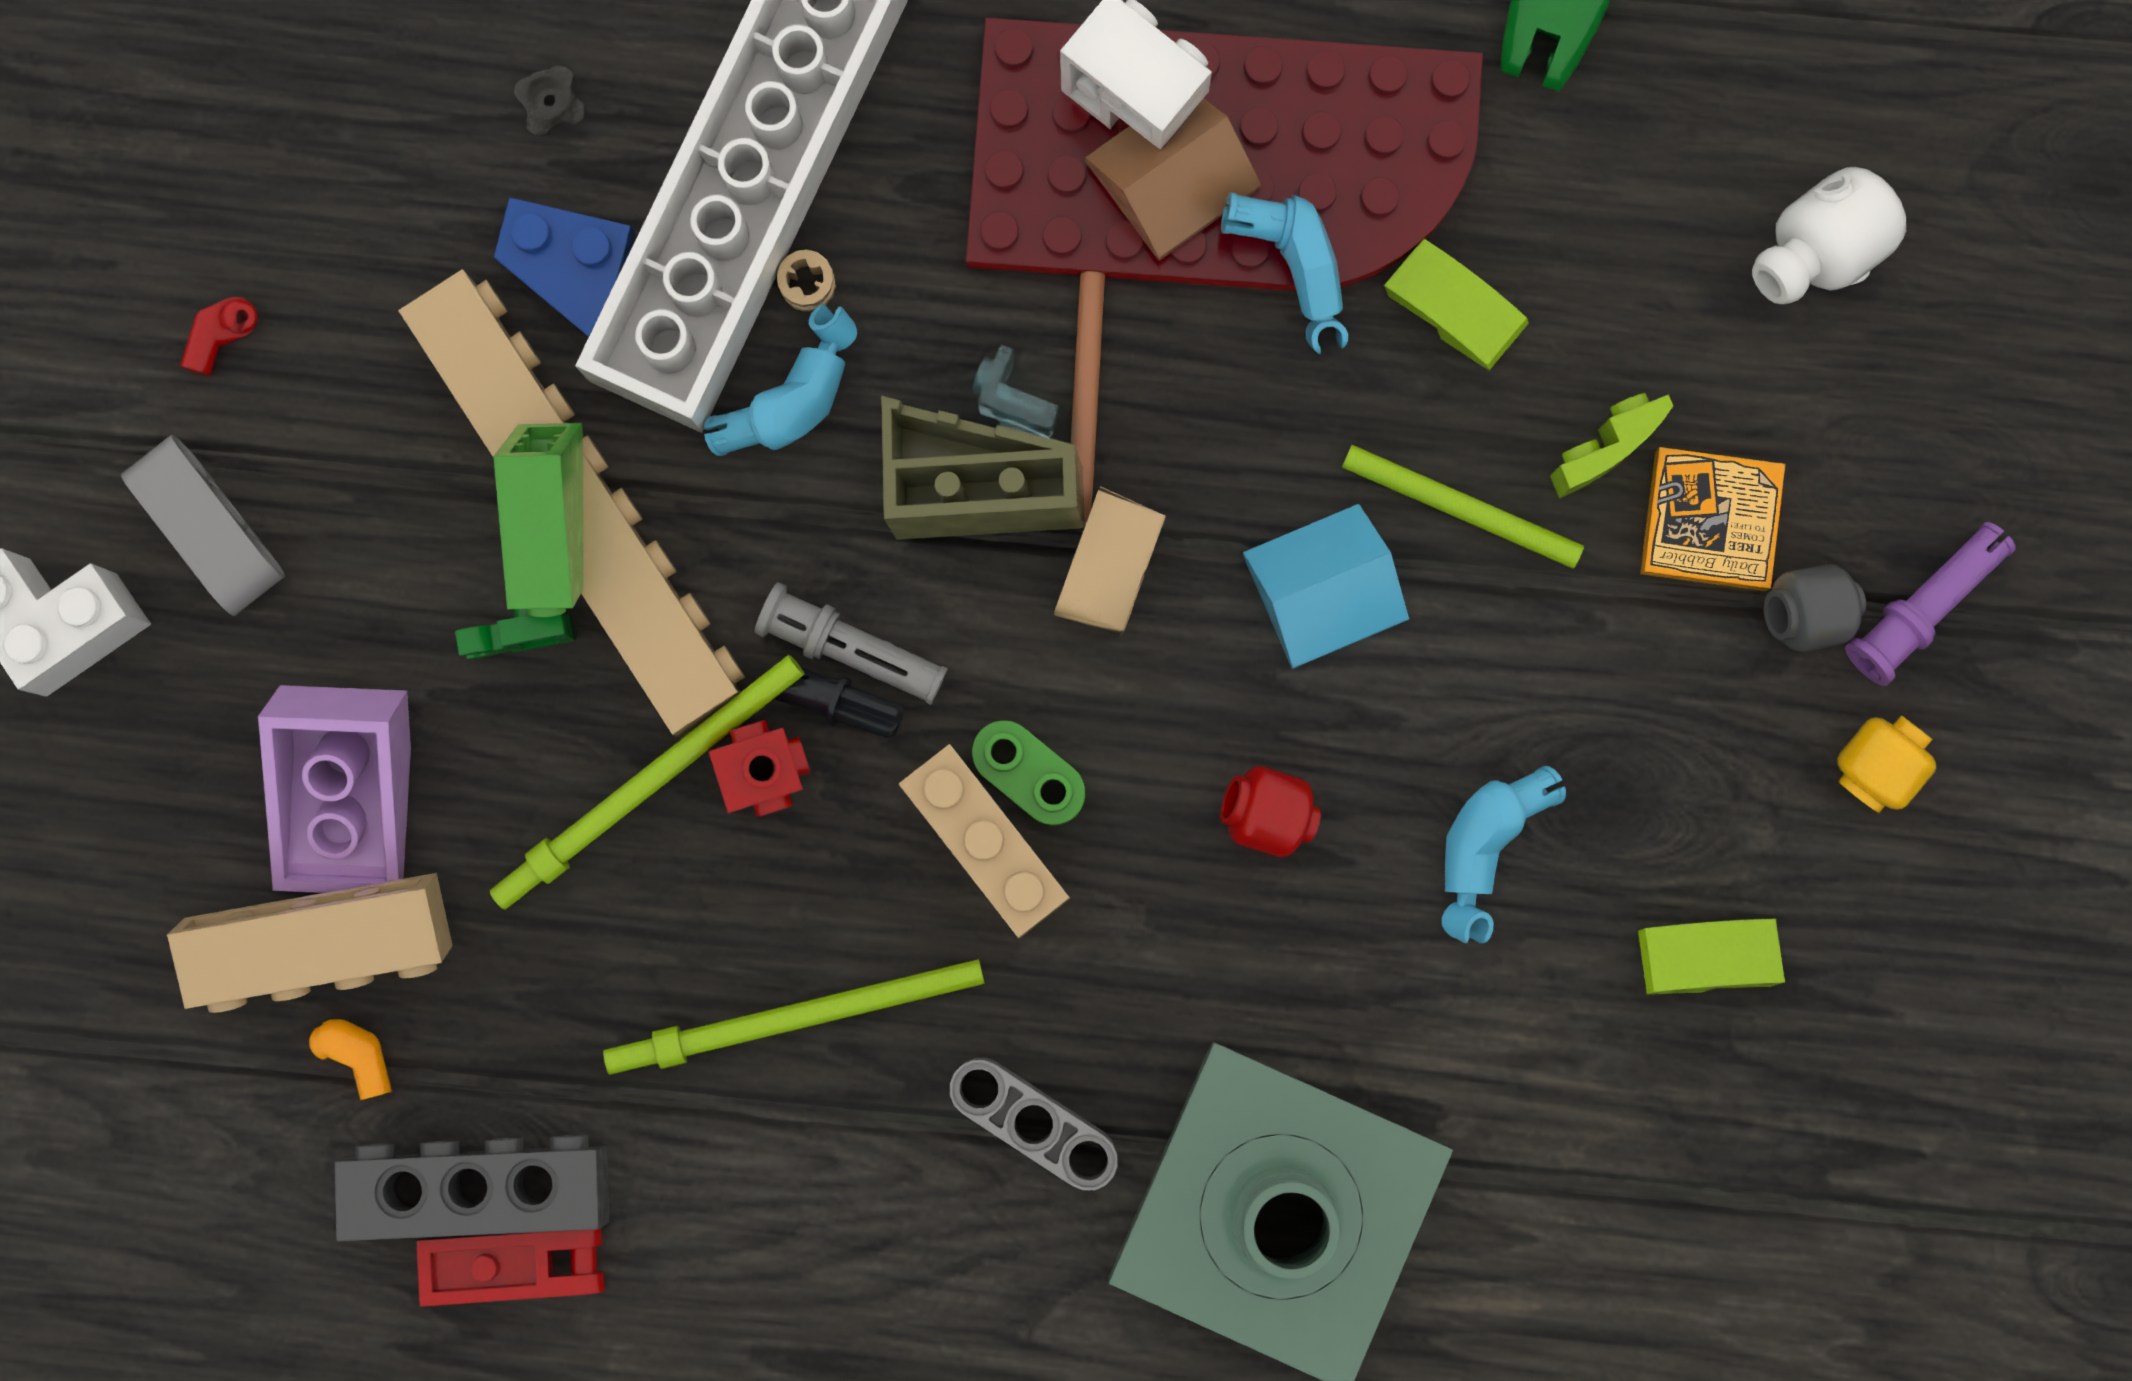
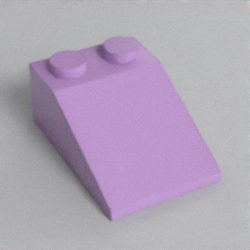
M280 685L258 715L273 891L326 893L404 879L411 756L407 691Z

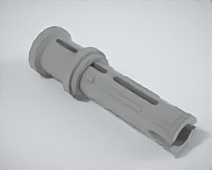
M779 582L774 585L758 617L754 629L756 635L764 638L768 633L802 648L803 656L811 660L814 657L820 660L823 655L828 656L874 679L883 681L921 698L930 705L933 703L948 668L940 667L888 641L879 639L840 621V613L835 612L836 608L826 604L823 608H819L788 594L786 585ZM832 637L835 638V639H838V640H840V641H842V642H844V643H846V645L843 644V643H841V642H839V641H836V640L832 639ZM860 650H862V651H864V652H866V653H868V654H871V655H873V656H875V657H877V658H879V659H882V660H884V661H886V662H888V663H890V664H893V665H895V666H897V667H899V668H901V669H904V670H906L907 672L902 671V670H900V669H898V668H896V667H894V666H891V665H889V664H887V663H885V662H883V661H880V660H878V659H876V658H874V657H872V656H869V655H867V654L861 652Z

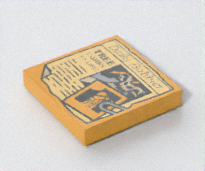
M1659 447L1654 455L1640 574L1759 591L1771 589L1785 464Z

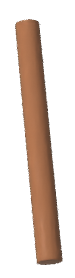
M1096 271L1080 273L1070 444L1076 446L1083 467L1085 523H1087L1092 509L1105 274Z

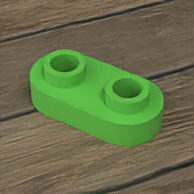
M1012 721L993 722L985 726L978 733L972 747V757L976 769L982 777L1028 815L1042 824L1058 826L1071 821L1079 814L1085 800V786L1081 776L1072 766L1023 726ZM1000 741H1009L1016 747V756L1008 764H999L992 758V749ZM1049 781H1058L1065 787V798L1059 804H1047L1041 797V789Z

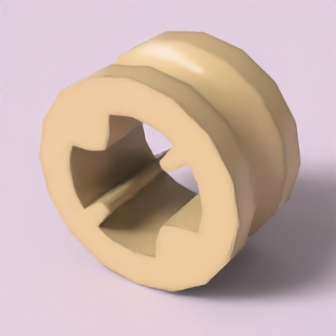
M811 250L795 251L786 256L777 272V283L786 303L796 310L811 312L819 305H827L833 298L836 288L835 276L827 259L818 252ZM802 267H809L813 275L823 274V282H815L817 292L811 295L804 296L800 287L790 288L789 285L790 279L798 280L795 271Z

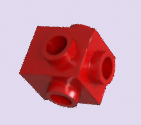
M766 720L729 731L733 744L708 751L728 813L753 805L756 817L793 806L790 793L803 790L799 776L810 773L799 736L787 740L783 728L770 732ZM757 756H765L773 764L771 776L763 781L755 780L749 772L750 762Z

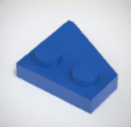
M509 197L494 258L589 338L629 255L634 230L629 225Z

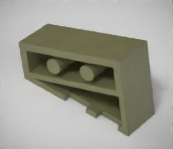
M881 396L884 520L896 540L1085 528L1083 467L1074 444L999 425L993 428L962 420L956 414L940 410L938 413L903 405L897 399Z

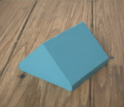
M1359 504L1242 553L1292 669L1409 620L1391 552Z

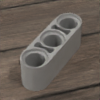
M170 435L121 473V477L131 493L220 606L232 616L237 615L286 577L278 562L202 464L176 436Z
M973 1058L963 1063L953 1074L950 1082V1097L954 1106L963 1115L1071 1186L1081 1190H1097L1105 1186L1114 1177L1118 1163L1117 1150L1112 1139L1105 1132L1006 1067L989 1058ZM983 1069L995 1077L998 1083V1094L993 1102L987 1105H975L965 1098L962 1092V1081L968 1072ZM1029 1105H1038L1045 1108L1053 1120L1051 1132L1046 1138L1039 1141H1031L1024 1138L1016 1127L1017 1114L1022 1108ZM1084 1141H1093L1100 1144L1107 1154L1105 1168L1093 1176H1084L1077 1173L1070 1163L1072 1149Z

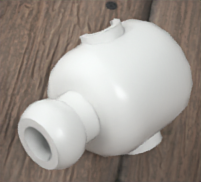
M1847 167L1827 176L1790 204L1776 222V241L1778 246L1762 251L1753 265L1752 276L1756 286L1773 303L1789 304L1803 297L1809 287V283L1826 290H1838L1865 280L1874 267L1893 254L1905 236L1906 214L1901 200L1894 189L1882 177L1867 169Z

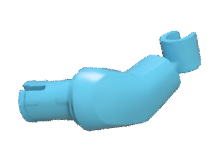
M1229 192L1226 198V204H1229V206H1224L1221 232L1275 242L1276 248L1280 249V253L1290 267L1301 312L1306 318L1311 320L1306 328L1308 344L1318 354H1321L1318 344L1320 331L1326 327H1335L1337 344L1341 349L1344 348L1348 342V332L1333 317V315L1340 313L1343 309L1337 259L1322 219L1314 205L1306 199L1292 195L1291 198H1286L1283 203Z
M823 304L817 306L811 313L809 326L820 338L821 342L818 349L810 347L801 349L784 384L757 394L750 407L719 416L713 415L705 420L704 429H719L717 432L704 434L706 443L712 453L716 456H723L729 452L760 443L772 450L781 449L807 434L830 413L845 367V361L836 356V352L846 349L857 337V328L854 321L841 306L837 308L835 315Z
M1543 766L1535 770L1534 773L1509 785L1498 780L1488 782L1473 794L1458 814L1446 836L1445 892L1457 893V901L1449 905L1442 916V927L1451 937L1463 943H1467L1469 938L1482 944L1490 939L1494 926L1493 919L1489 913L1476 908L1477 894H1492L1499 853L1520 834L1526 818L1564 801L1566 797L1565 786L1551 792H1547L1545 789L1562 781L1561 776L1550 766Z

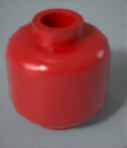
M1256 766L1248 770L1244 776L1236 775L1230 781L1223 797L1220 817L1221 822L1228 825L1230 838L1239 846L1274 857L1284 858L1293 854L1302 842L1310 843L1313 840L1320 824L1321 810L1320 807L1314 805L1312 788L1307 781L1265 766Z

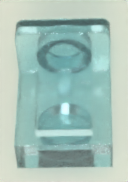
M1001 344L995 360L984 357L973 383L972 392L980 395L978 400L980 414L1000 421L999 426L1051 439L1059 419V406L1005 385L1014 364V351L1012 348Z

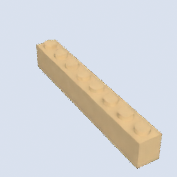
M462 269L398 310L492 456L495 455L518 424L566 423L568 419L575 415L557 386L553 383L544 389L532 369L541 364V361L520 331L510 337L499 320V317L508 311L487 280L477 285ZM587 435L583 438V590L581 594L672 735L682 739L741 692L736 683L744 679L745 675L725 646L716 651L712 648L702 632L703 629L711 625L710 621L691 593L680 598L673 588L668 577L677 572L675 567L656 540L646 546L633 526L643 520L640 513L622 487L614 493L610 491L599 474L609 466Z

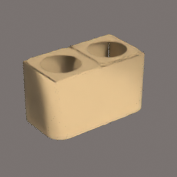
M1100 486L1054 615L1122 636L1166 516Z

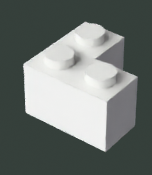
M1102 0L1060 50L1061 91L1109 129L1120 118L1161 150L1209 92L1212 71L1207 68L1208 61L1206 57L1194 45L1184 39H1178L1175 43L1156 28L1158 25L1156 18L1139 2L1127 0L1124 3L1122 0Z
M3 548L0 549V663L18 690L47 697L151 625L117 573L90 563L51 590L31 559Z

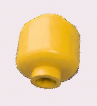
M1902 715L1894 724L1883 718H1870L1840 752L1837 764L1844 774L1838 782L1878 813L1885 806L1895 810L1903 809L1936 771L1934 757L1925 750L1933 739Z

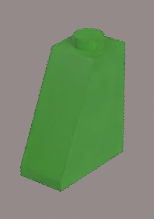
M582 423L518 424L493 456L507 609H527V614L533 617H552L565 613L566 608H573L583 590Z

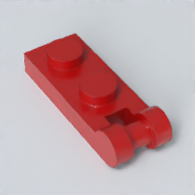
M602 1228L422 1238L416 1241L420 1307L587 1295L605 1291L604 1271L597 1270L596 1247L602 1246ZM570 1250L572 1273L553 1274L552 1251Z

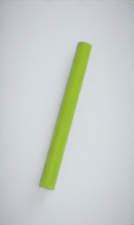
M1351 445L1342 465V468L1570 568H1575L1583 552L1584 545L1357 446Z

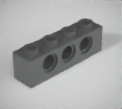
M588 1134L549 1137L550 1148L524 1149L523 1137L486 1139L485 1151L460 1152L459 1140L420 1143V1154L395 1155L394 1143L355 1146V1157L335 1162L336 1241L600 1229L610 1223L607 1145L589 1146ZM532 1165L544 1168L551 1176L552 1191L544 1201L532 1198L525 1190L524 1176ZM466 1169H474L480 1172L486 1180L487 1193L481 1203H472L461 1193L460 1179ZM402 1172L413 1174L421 1184L422 1195L416 1206L404 1204L396 1194V1181Z

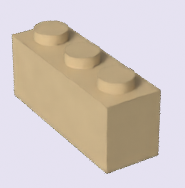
M950 744L899 783L900 787L1018 938L1024 936L1070 900V897Z

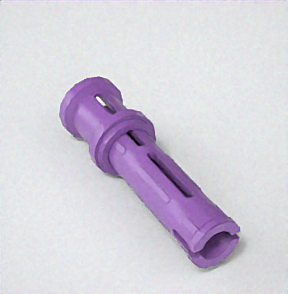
M1985 522L1980 526L1979 531L1917 589L1908 600L1890 602L1882 611L1884 618L1862 639L1853 638L1845 646L1846 654L1851 662L1874 683L1888 686L1896 677L1894 670L1915 649L1925 650L1933 642L1935 635L1934 626L2007 556L2014 553L2016 547L2010 536H2007L2001 543L1995 542L1986 550L2004 530L1991 522Z

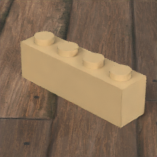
M437 873L186 917L167 934L184 1008L207 1005L208 1011L211 1013L239 1008L248 1002L247 998L271 994L273 1001L295 999L308 994L311 991L310 986L334 982L337 990L353 989L371 983L374 980L373 975L398 971L399 978L423 976L437 970V964L442 963L453 946Z

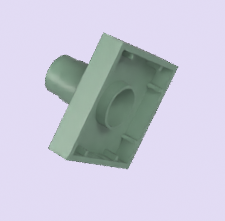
M1212 1041L1110 1272L1108 1282L1110 1285L1322 1381H1354L1453 1149ZM1283 1193H1300L1312 1198L1320 1205L1323 1213L1322 1228L1313 1244L1302 1253L1290 1258L1275 1259L1264 1255L1258 1249L1254 1237L1255 1220L1262 1206L1271 1198Z

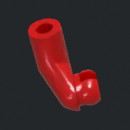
M231 297L200 310L194 318L179 367L210 377L219 348L247 336L254 330L258 321V314L253 304L241 297Z

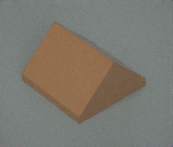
M1204 98L1161 150L1129 126L1085 157L1087 165L1158 261L1222 217L1224 206H1229V204H1226L1229 192L1250 197L1261 189V183L1228 117Z

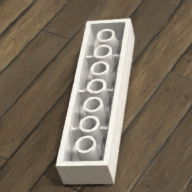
M751 0L575 365L589 382L696 431L703 432L705 420L710 417L776 279L779 266L786 258L908 0Z

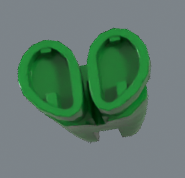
M1510 0L1502 40L1500 72L1515 78L1519 77L1524 62L1532 51L1533 46L1531 44L1535 32L1557 39L1554 50L1550 52L1546 62V72L1541 87L1560 92L1585 54L1611 0Z

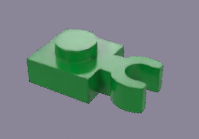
M513 609L515 618L499 620L494 625L456 630L459 656H466L467 660H473L502 652L511 651L516 653L576 641L572 616L565 612L552 617H533L527 614V609Z

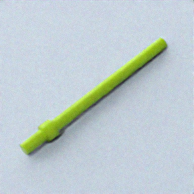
M788 654L552 841L548 838L543 839L525 854V863L490 889V894L494 901L502 909L506 910L540 882L544 881L550 884L570 868L568 860L730 734L729 731L739 727L805 675L799 664Z
M977 959L681 1031L678 1025L652 1031L651 1039L603 1050L605 1066L609 1075L657 1063L660 1069L687 1063V1056L983 985L985 982L980 961Z

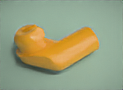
M329 1019L312 1031L309 1038V1046L312 1053L322 1060L330 1058L352 1068L360 1101L392 1092L381 1045L373 1033L344 1019Z

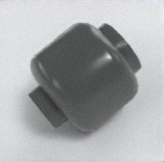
M1822 564L1783 573L1775 580L1771 591L1764 600V617L1771 634L1793 651L1802 652L1847 643L1856 635L1861 624V617H1863L1866 610L1865 594L1861 586L1854 582L1848 572L1834 564Z

